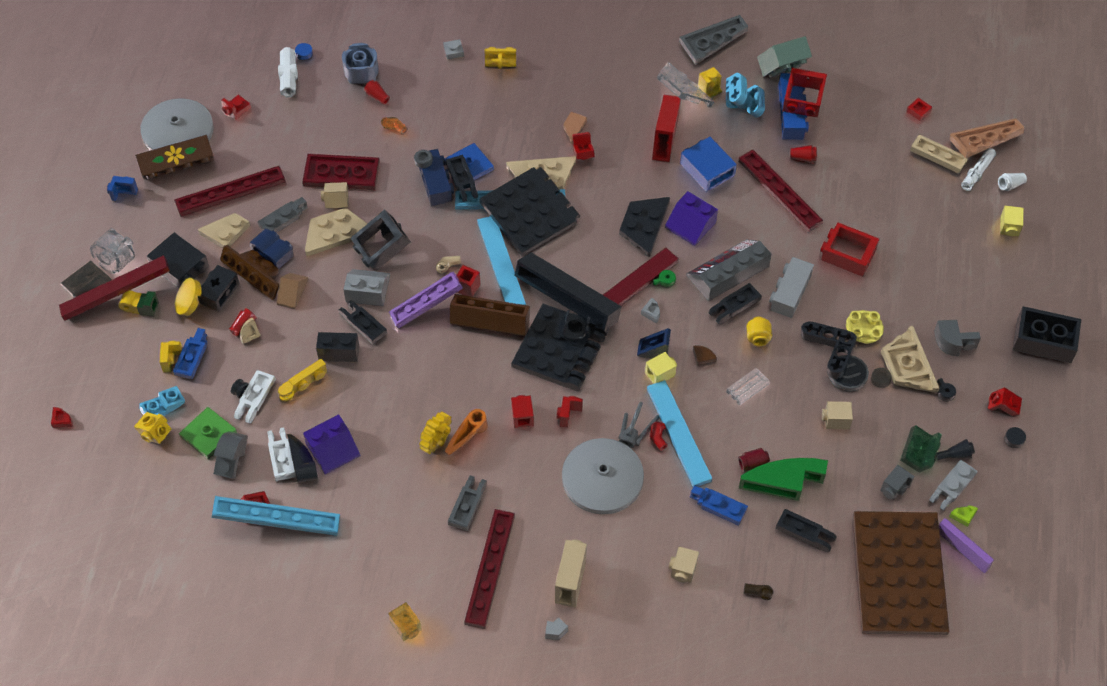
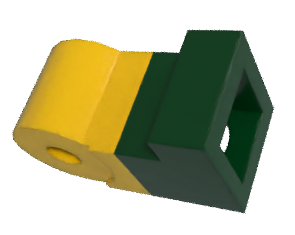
M129 290L122 294L118 306L126 312L154 317L159 301L155 292L148 291L145 294Z

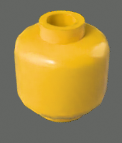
M754 317L747 323V339L753 345L758 347L765 346L772 339V326L766 318Z

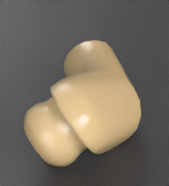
M460 256L442 257L436 265L437 272L443 274L451 266L461 265Z

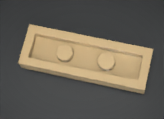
M922 135L916 138L910 149L911 152L958 174L968 160L962 154Z

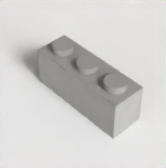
M792 257L790 263L785 264L783 269L784 276L783 278L779 277L776 285L778 289L776 292H772L769 300L772 303L771 311L790 318L793 317L812 276L814 264Z

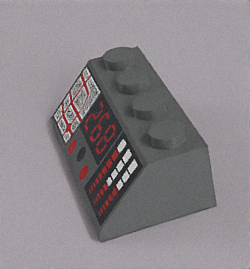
M746 239L686 273V276L703 296L710 301L768 268L772 254L761 241Z

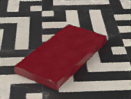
M307 154L302 184L309 187H324L325 183L347 182L348 189L375 190L380 159L379 157Z

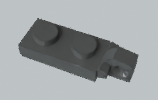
M303 197L294 202L291 201L257 221L258 225L262 230L266 228L277 233L300 219L299 216L302 214V211L308 208L307 202Z

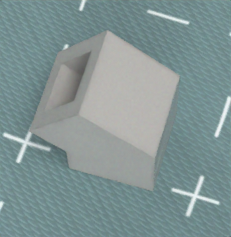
M559 617L554 622L547 621L545 639L560 640L568 632V625Z

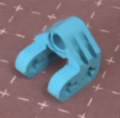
M735 73L726 79V106L729 108L747 109V112L753 117H760L765 111L764 90L758 85H753L747 89V79L740 73Z

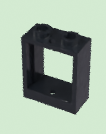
M385 209L351 237L354 243V250L363 256L361 259L368 268L371 266L376 271L411 243L395 218ZM387 225L395 237L374 255L370 256L363 244Z

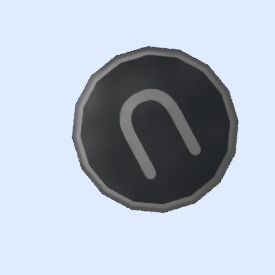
M852 356L843 377L833 379L829 376V378L838 389L841 388L845 389L844 391L852 392L864 387L868 380L869 371L863 360ZM836 364V368L834 370H837L839 368V364Z

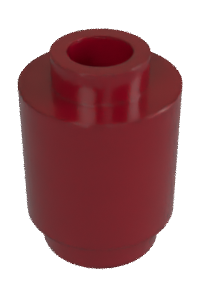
M758 448L742 453L741 456H738V462L742 472H748L770 462V457L767 451Z

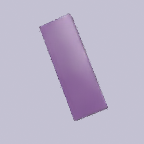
M944 518L939 524L940 535L983 573H986L994 561L993 558L948 519Z

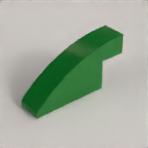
M790 458L773 461L741 475L738 489L799 501L804 480L824 483L828 460Z

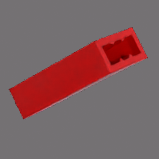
M663 95L655 129L652 160L670 162L680 112L681 97Z

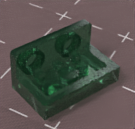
M917 425L911 427L900 461L919 473L930 469L935 463V455L940 448L942 434L938 432L931 435Z

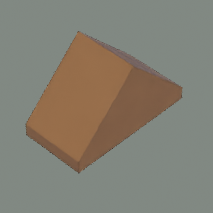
M293 273L282 276L277 305L295 309L307 284L308 277Z

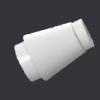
M1004 173L998 178L1000 189L1010 191L1027 182L1025 173Z

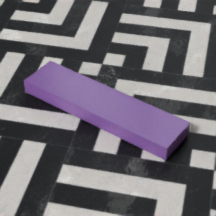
M453 271L398 305L389 313L395 326L399 329L457 293L463 287Z

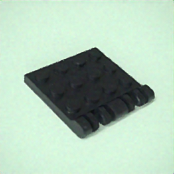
M543 303L511 363V367L571 390L579 391L586 378L579 371L589 372L590 366L593 364L601 348L598 342H604L610 328L604 331L589 322V332L583 339L579 341L565 340L559 334L558 328L566 311ZM570 321L568 329L573 333H580L582 325L577 321Z

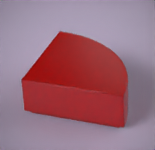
M53 407L52 428L73 427L69 414L61 408Z

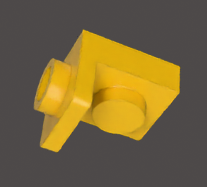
M161 342L159 363L163 373L171 372V367L175 364V355H180L183 349L181 342Z

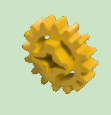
M441 411L436 414V417L433 416L432 419L426 422V426L420 435L421 442L419 445L421 450L431 454V452H435L436 448L438 449L439 446L442 447L445 444L446 438L451 432L449 425L452 423V417Z

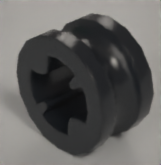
M237 379L231 387V394L241 399L249 383L244 382L242 379Z

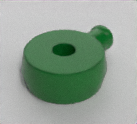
M664 270L660 273L658 279L653 280L654 286L660 284L663 287H672L676 282V275L671 270Z

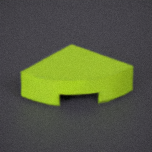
M971 505L957 507L950 513L949 517L968 527L978 508Z

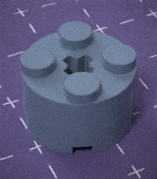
M355 43L342 53L344 74L349 83L362 84L376 80L379 66L377 52L374 48H370L365 43Z

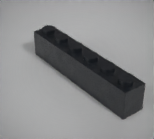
M532 252L517 260L514 276L586 320L590 316V322L604 331L618 322L622 306Z

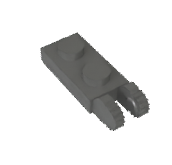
M469 476L448 519V525L468 531L482 499L487 480L482 479L477 490H473L472 486L475 482V476Z

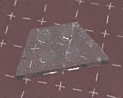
M670 62L664 66L657 76V79L680 99L696 104L703 101L707 107H712L715 102L699 88L697 83L690 81L684 72L679 71Z

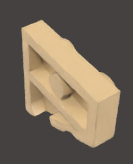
M234 213L199 228L198 232L201 236L221 248L224 245L231 247L251 225L248 220Z

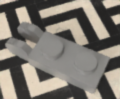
M960 460L940 483L929 501L934 503L942 494L946 497V500L941 503L940 508L945 510L951 502L957 499L978 471Z

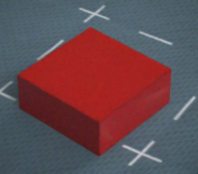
M918 97L907 107L906 112L921 121L932 111V106Z

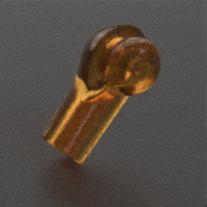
M384 117L381 120V125L385 129H396L402 135L408 130L396 117Z

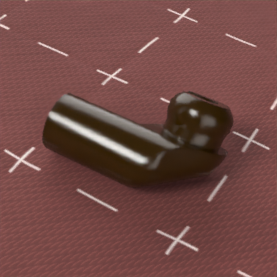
M747 583L744 585V594L761 596L763 600H770L774 593L769 585Z

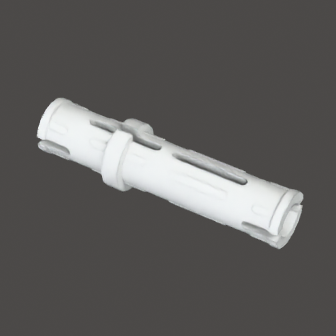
M986 149L976 165L968 171L967 177L961 183V187L964 190H972L975 183L981 180L983 172L994 157H996L994 149Z

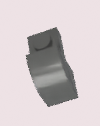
M939 320L934 330L939 348L952 356H959L963 349L967 351L977 349L981 339L979 332L960 333L957 320Z
M228 431L220 437L214 456L217 457L213 474L232 479L236 477L239 457L245 455L247 435Z

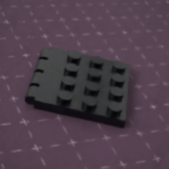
M542 167L529 169L479 199L480 204L521 256L526 255L576 225L577 219L580 218V214L573 206H570L571 203L562 192L559 193L560 189L552 179H549L548 174Z

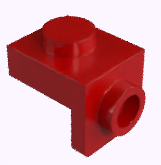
M590 133L573 134V151L577 160H588L595 157Z
M1004 387L990 394L988 409L993 411L1000 408L1011 416L1016 417L1020 415L1022 398Z
M563 396L562 407L557 408L556 419H560V427L568 428L570 411L582 412V398Z

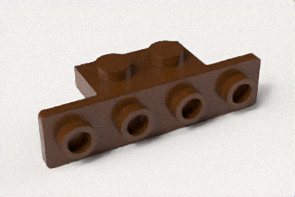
M224 245L220 261L271 300L275 299L279 283L272 279V277L278 276L279 269L257 251L250 250L239 254L229 245Z

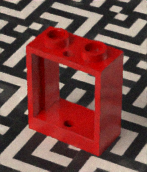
M792 67L782 111L818 118L827 74ZM793 85L819 90L817 102L813 103L790 98Z
M837 222L835 228H831L828 233V242L824 241L820 249V252H822L821 260L863 277L877 250L880 239ZM840 237L865 247L866 250L861 260L832 249L836 238Z

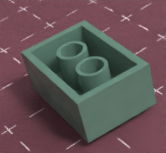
M804 36L773 45L760 54L757 59L763 77L769 75L772 78L780 75L782 72H791L792 67H801V65L807 63L812 54L807 38Z

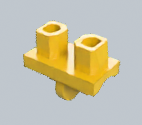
M506 47L505 49L485 48V67H498V69H502V67H516V49H513V47Z

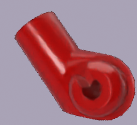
M656 421L651 426L650 439L660 451H663L668 446L661 437L666 426L663 422Z

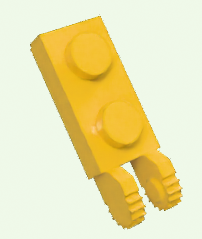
M319 359L282 384L278 389L280 401L287 402L292 400L294 393L305 390L310 383L323 378L325 373H327L326 363Z

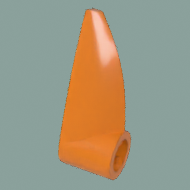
M474 409L467 415L450 440L445 450L447 455H451L464 446L476 433L481 434L486 431L488 423L483 410Z

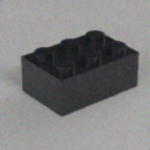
M1023 306L1017 318L1013 351L1072 363L1078 351L1082 319Z

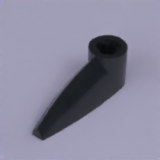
M287 434L297 482L301 483L318 479L315 461L306 446L292 434Z

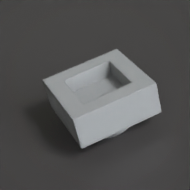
M460 39L443 42L447 60L464 57Z

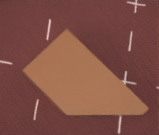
M570 112L563 124L571 144H573L572 135L580 133L587 122V117L574 112Z

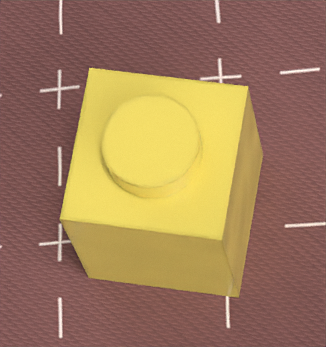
M1004 206L1000 219V234L1019 237L1023 228L1024 208Z
M664 352L646 362L645 373L653 384L664 380L667 381L676 375L677 363L673 357H669Z

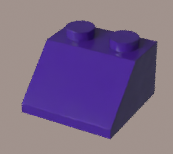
M687 191L676 203L665 224V228L696 246L715 225L718 209Z
M339 414L303 432L305 443L324 474L361 456L348 427Z

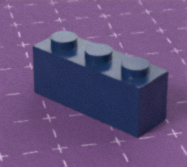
M438 149L429 150L432 153L433 163L427 168L419 167L430 205L435 206L452 202L454 187L452 183L448 182L450 176L448 169H444V156H440Z

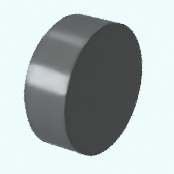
M428 150L416 152L414 155L416 166L420 168L431 166L433 163L432 153Z

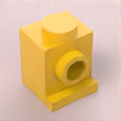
M715 67L699 74L698 89L707 99L722 93L720 88L722 76Z

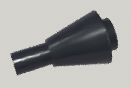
M965 439L948 448V450L936 452L937 460L946 458L972 459V454H975L973 443Z

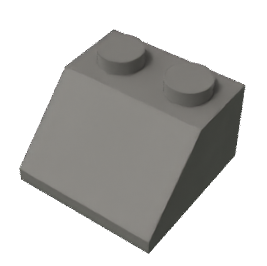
M352 269L347 273L343 289L345 301L349 302L352 300L357 304L384 306L390 273Z

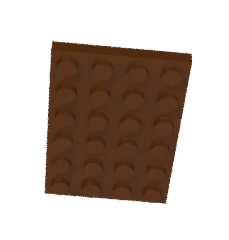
M854 511L853 523L862 633L948 635L949 622L938 513Z

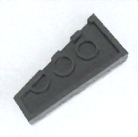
M741 15L680 36L679 42L696 65L747 32L748 25Z

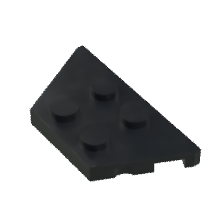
M670 197L631 201L620 227L619 235L629 240L636 248L640 247L644 250L645 255L648 257L651 256L670 203Z

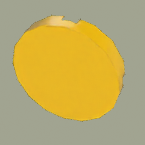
M188 278L179 287L175 299V310L178 314L189 316L199 304L197 298L202 293L201 284L198 280Z

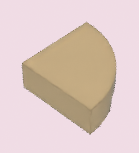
M253 318L248 319L241 328L240 339L243 344L261 336Z

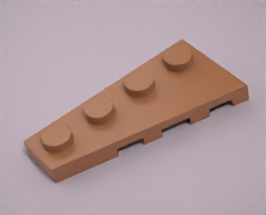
M1015 118L951 133L950 141L965 158H968L1024 134L1025 127Z

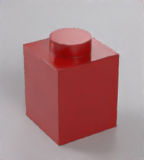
M462 265L457 273V277L463 289L457 293L473 297L481 285L480 272Z
M531 395L511 397L514 428L534 426Z

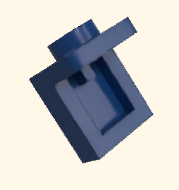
M113 176L111 183H108L107 193L112 201H116L118 193L137 195L138 192L135 178L127 176Z

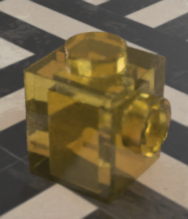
M407 602L388 613L390 623L403 641L408 638L413 639L422 630L420 620Z

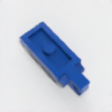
M198 328L194 338L190 337L186 340L173 369L174 375L193 379L208 343L206 341L207 334L205 329Z
M694 485L690 492V498L698 501L697 504L701 506V509L739 526L748 508L747 505L709 488L703 489Z

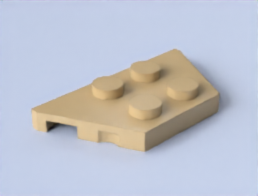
M576 156L506 162L508 171L510 170L514 174V178L533 167L535 169L542 167L548 174L549 179H552L559 189H564L566 180L571 175L573 165L576 164Z
M347 208L310 219L305 247L306 256L353 242L351 237L367 223Z
M910 326L901 336L898 335L892 343L884 346L881 354L894 385L936 393L939 390V386L913 326Z

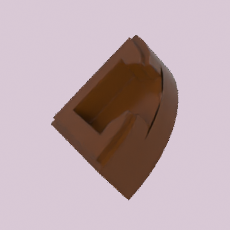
M699 345L693 346L697 365L717 361L716 355L709 348Z

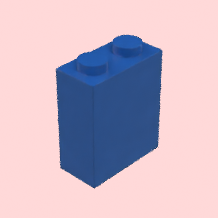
M711 137L700 140L694 146L686 148L681 152L680 164L706 192L731 179L736 174L737 164Z

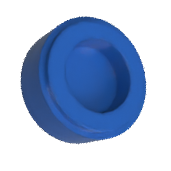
M307 43L297 45L295 47L296 57L300 60L311 58L313 55L311 45Z

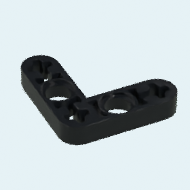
M808 321L803 323L801 326V336L803 339L834 347L827 365L828 376L833 379L843 377L856 346V335L848 330ZM829 333L834 337L826 338L823 335ZM844 352L847 356L839 357L837 353ZM836 364H839V368L837 370H834L836 368Z

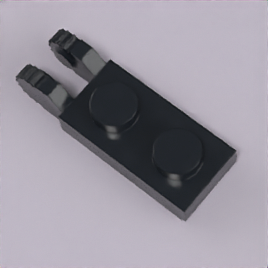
M460 155L446 159L447 168L462 201H467V194L464 190L470 188L474 199L478 198L475 181L464 156Z
M748 283L711 307L709 314L714 316L724 309L725 312L716 319L718 324H722L730 317L732 318L760 301L762 295L751 283Z
M352 300L347 303L348 307L353 311L352 314L342 307L338 310L340 315L373 345L387 334V329Z
M784 509L775 528L807 544L815 545L817 549L827 553L831 550L832 546L819 539L818 536L820 535L823 539L830 542L835 541L837 538L836 534L823 528L822 525L787 509Z

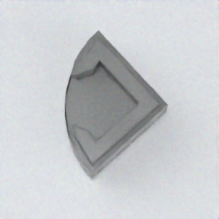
M651 298L641 310V315L655 323L659 321L660 309L657 301Z

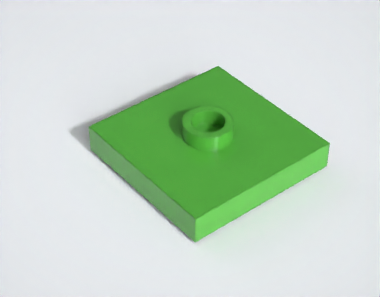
M207 407L179 435L209 459L215 453L220 437L228 431L237 433V430Z

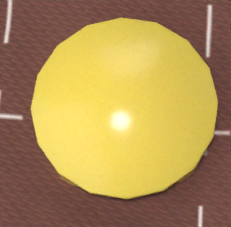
M852 311L846 320V329L853 332L857 337L856 341L860 343H874L883 335L884 326L880 319V314L876 311Z

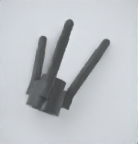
M639 402L630 427H627V429L628 413L624 414L618 439H620L619 442L624 443L630 448H633L635 445L639 446L643 437L651 429L652 424L660 418L659 415H656L638 436V431L634 426L641 411L642 402Z

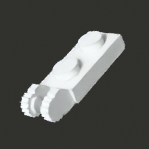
M259 370L255 372L239 400L240 403L234 413L235 419L240 420L247 407L250 409L246 415L245 422L252 423L256 412L259 411L276 380L275 376Z
M280 428L279 433L282 440L274 441L275 438L272 430L267 431L275 480L281 481L296 477L285 429Z

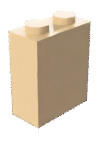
M580 540L565 541L555 584L556 604L576 608L586 565L587 544Z

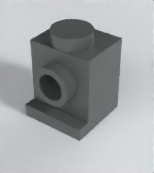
M897 465L884 480L880 491L887 498L894 500L898 495L902 496L907 488L911 487L915 476Z

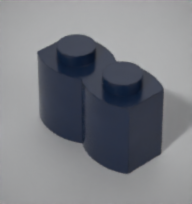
M265 228L250 241L251 250L257 251L278 269L294 256L293 246L288 241L280 239L279 235L273 230L270 231Z

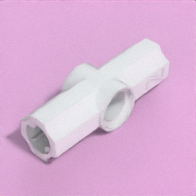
M285 47L280 51V65H278L280 93L286 98L296 94V80H298L296 53L290 47Z

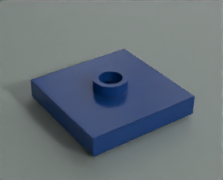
M475 143L444 158L446 164V159L463 155L474 181L494 170V165Z

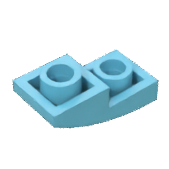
M175 386L158 392L157 398L139 403V409L143 415L149 412L165 416L183 405L185 399L178 387Z

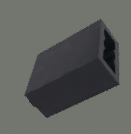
M175 232L147 255L149 262L164 255L170 271L162 276L178 288L186 279H195L209 267L206 255Z

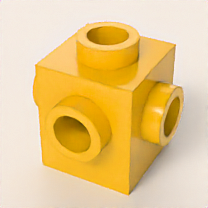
M146 412L134 426L144 441L160 444L172 430L167 424L168 420L163 415Z

